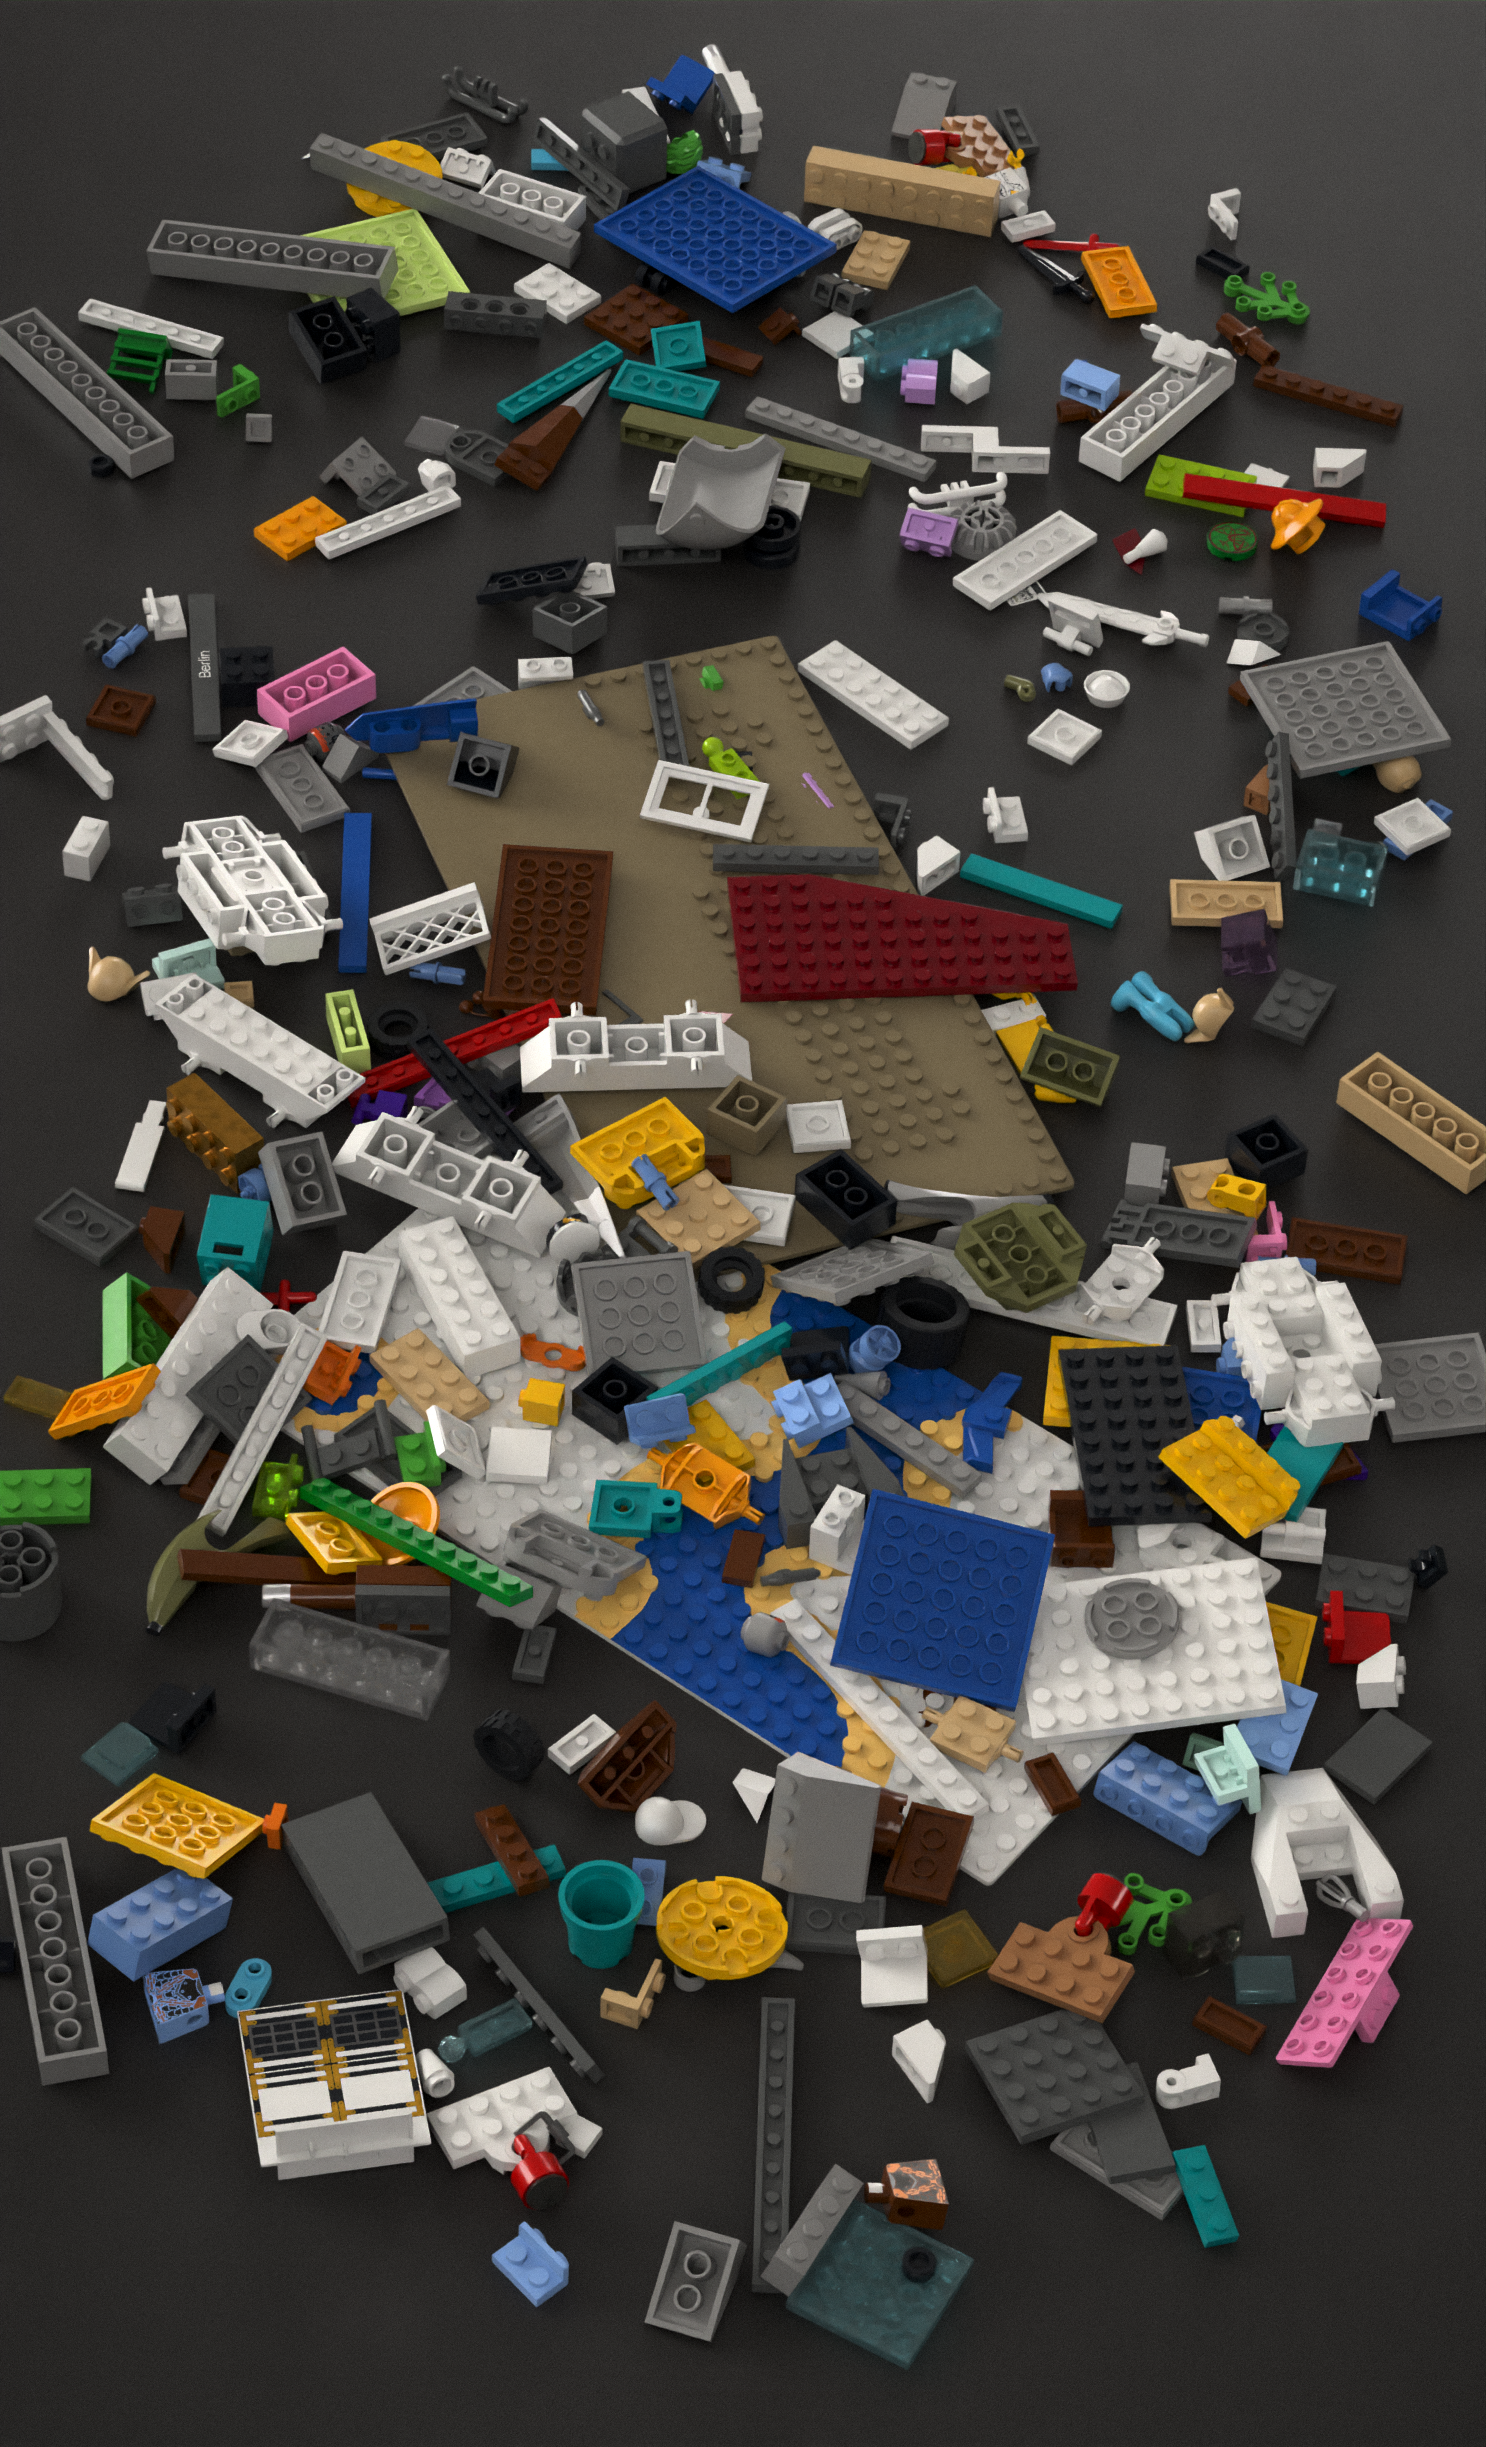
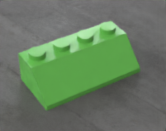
M127 1272L103 1290V1380L152 1363L156 1365L172 1341L136 1301V1297L150 1289L151 1286Z

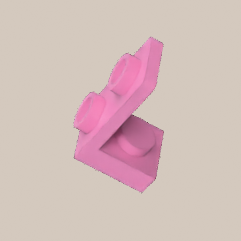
M1275 1201L1268 1202L1266 1223L1269 1235H1253L1244 1254L1245 1262L1258 1261V1256L1281 1257L1282 1250H1287L1286 1233H1281L1283 1226L1281 1211L1277 1212Z

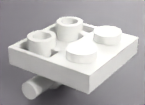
M1052 593L1048 599L1053 629L1046 627L1043 631V637L1057 642L1059 647L1071 652L1075 650L1090 656L1093 651L1092 646L1099 648L1104 641L1099 613L1093 607L1078 604L1066 595L1060 596Z
M1306 1507L1297 1522L1281 1519L1263 1529L1260 1557L1322 1564L1326 1536V1509Z

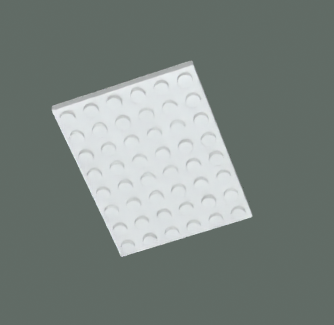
M1257 1557L1044 1585L1023 1675L1033 1746L1286 1713V1703ZM1125 1578H1141L1150 1580L1151 1584L1162 1588L1166 1592H1170L1178 1604L1180 1619L1179 1629L1174 1640L1159 1653L1141 1659L1116 1658L1099 1650L1087 1635L1084 1615L1088 1601H1091L1096 1594L1103 1590L1104 1585Z

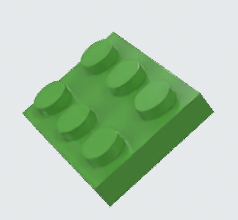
M91 1468L0 1471V1526L22 1525L23 1522L34 1525L90 1523Z

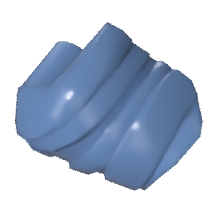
M1051 663L1042 668V680L1048 692H1050L1052 682H1055V689L1057 691H1064L1066 686L1071 687L1073 675L1060 663Z

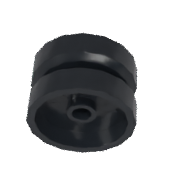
M770 505L763 527L753 536L743 541V555L746 560L752 565L766 570H778L793 564L799 556L800 519L796 513L785 507Z

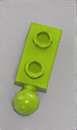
M709 737L703 742L702 751L709 758L708 765L714 772L760 782L732 748L723 751L724 746L719 738ZM731 791V793L736 797V799H740L742 797L750 795L741 792Z

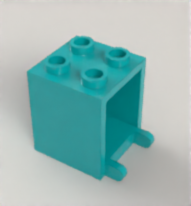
M210 1195L197 1252L202 1285L207 1286L210 1280L229 1267L254 1289L261 1292L274 1233L269 1201ZM217 1245L244 1248L242 1256L216 1253Z

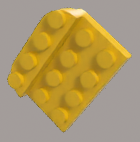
M666 1097L570 1145V1154L604 1188V1197L616 1203L621 1209H629L635 1204L654 1197L652 1192H648L645 1189L644 1181L631 1166V1163L638 1156L643 1160L641 1155L647 1154L658 1172L664 1173L667 1178L666 1183L670 1188L696 1175L705 1167L703 1134Z
M1227 1416L1204 1421L1198 1431L1163 1448L1158 1456L1245 1539L1283 1519L1297 1498L1301 1487L1297 1479L1291 1477L1274 1458L1270 1457L1258 1446L1255 1440L1235 1426L1234 1421Z

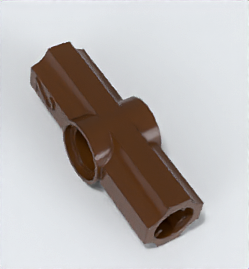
M1229 312L1223 314L1219 321L1216 322V330L1231 341L1232 347L1238 355L1248 354L1259 364L1273 367L1280 360V352L1265 341L1264 335L1258 327L1248 328Z
M1131 390L1120 391L1118 397L1105 411L1073 399L1056 402L1057 419L1059 423L1089 419L1092 423H1098L1127 399L1132 392Z

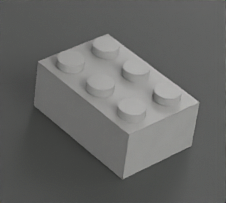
M322 1131L270 1142L258 1152L282 1236L337 1224L347 1215Z

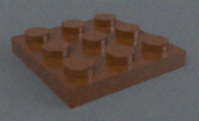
M633 283L584 316L585 326L639 356L653 347L652 328L688 322V313Z

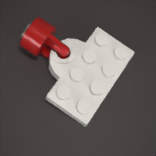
M550 2067L426 2114L428 2126L453 2169L486 2158L492 2168L503 2175L506 2171H512L511 2183L523 2204L532 2210L549 2208L559 2202L569 2188V2178L556 2156L549 2152L550 2138L545 2122L540 2118L524 2133L517 2136L513 2134L539 2111L547 2112L553 2120L557 2119L563 2127L566 2123L578 2119L577 2111Z

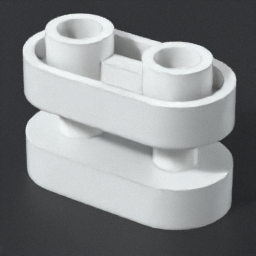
M836 208L816 217L808 225L809 229L836 243L837 250L858 241L863 229L861 223L854 218H850V215L841 208Z

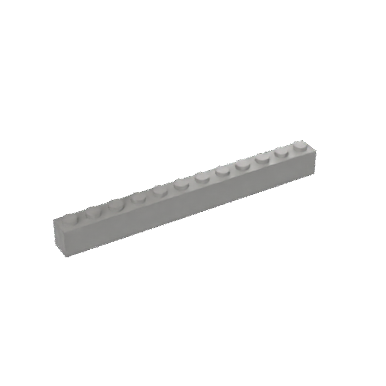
M320 133L310 147V168L568 269H571L581 254V232L324 133Z

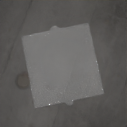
M421 416L404 441V446L419 449L421 452L427 451L443 456L447 439L459 432L460 426L443 422L442 419L436 420Z

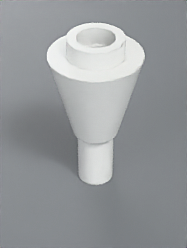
M1152 529L1135 549L1123 555L1124 562L1130 564L1138 558L1165 552L1168 543L1165 534Z

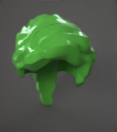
M691 130L684 133L682 137L674 138L671 144H667L666 172L682 175L697 166L698 160H701L703 155L700 134Z

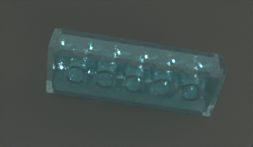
M974 285L851 330L849 354L852 357H863L864 369L875 381L902 372V366L908 365V358L935 360L953 353V350L956 348L962 350L1000 336L1003 311Z

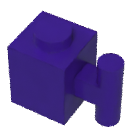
M379 1090L375 1103H370L371 1096L363 1093L360 1095L351 1122L354 1125L362 1124L364 1118L375 1121L378 1120L382 1112L394 1117L407 1118V1095Z

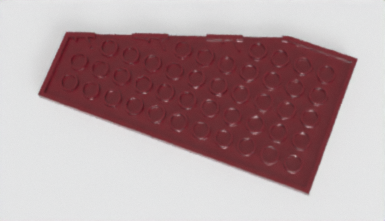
M811 874L727 877L740 1002L1077 991L1078 980L1068 924Z

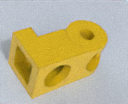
M1221 1174L1208 1190L1207 1199L1218 1208L1228 1207L1229 1209L1245 1213L1246 1217H1254L1257 1221L1266 1207V1184L1229 1174Z

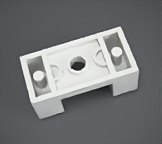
M837 1484L810 1527L809 1559L852 1575L865 1521L864 1494Z

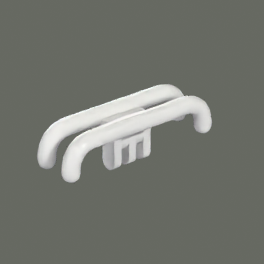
M999 472L996 475L997 482L969 487L965 480L960 481V488L957 482L951 483V490L947 484H941V492L922 494L916 487H911L908 492L910 497L920 504L946 502L947 507L922 511L951 517L952 511L958 507L961 508L964 503L969 502L973 506L975 504L974 497L995 493L996 498L980 501L981 505H988L990 501H993L996 508L1000 507L1006 500L1004 488L1008 481L1006 474ZM915 503L908 505L909 508L921 510Z

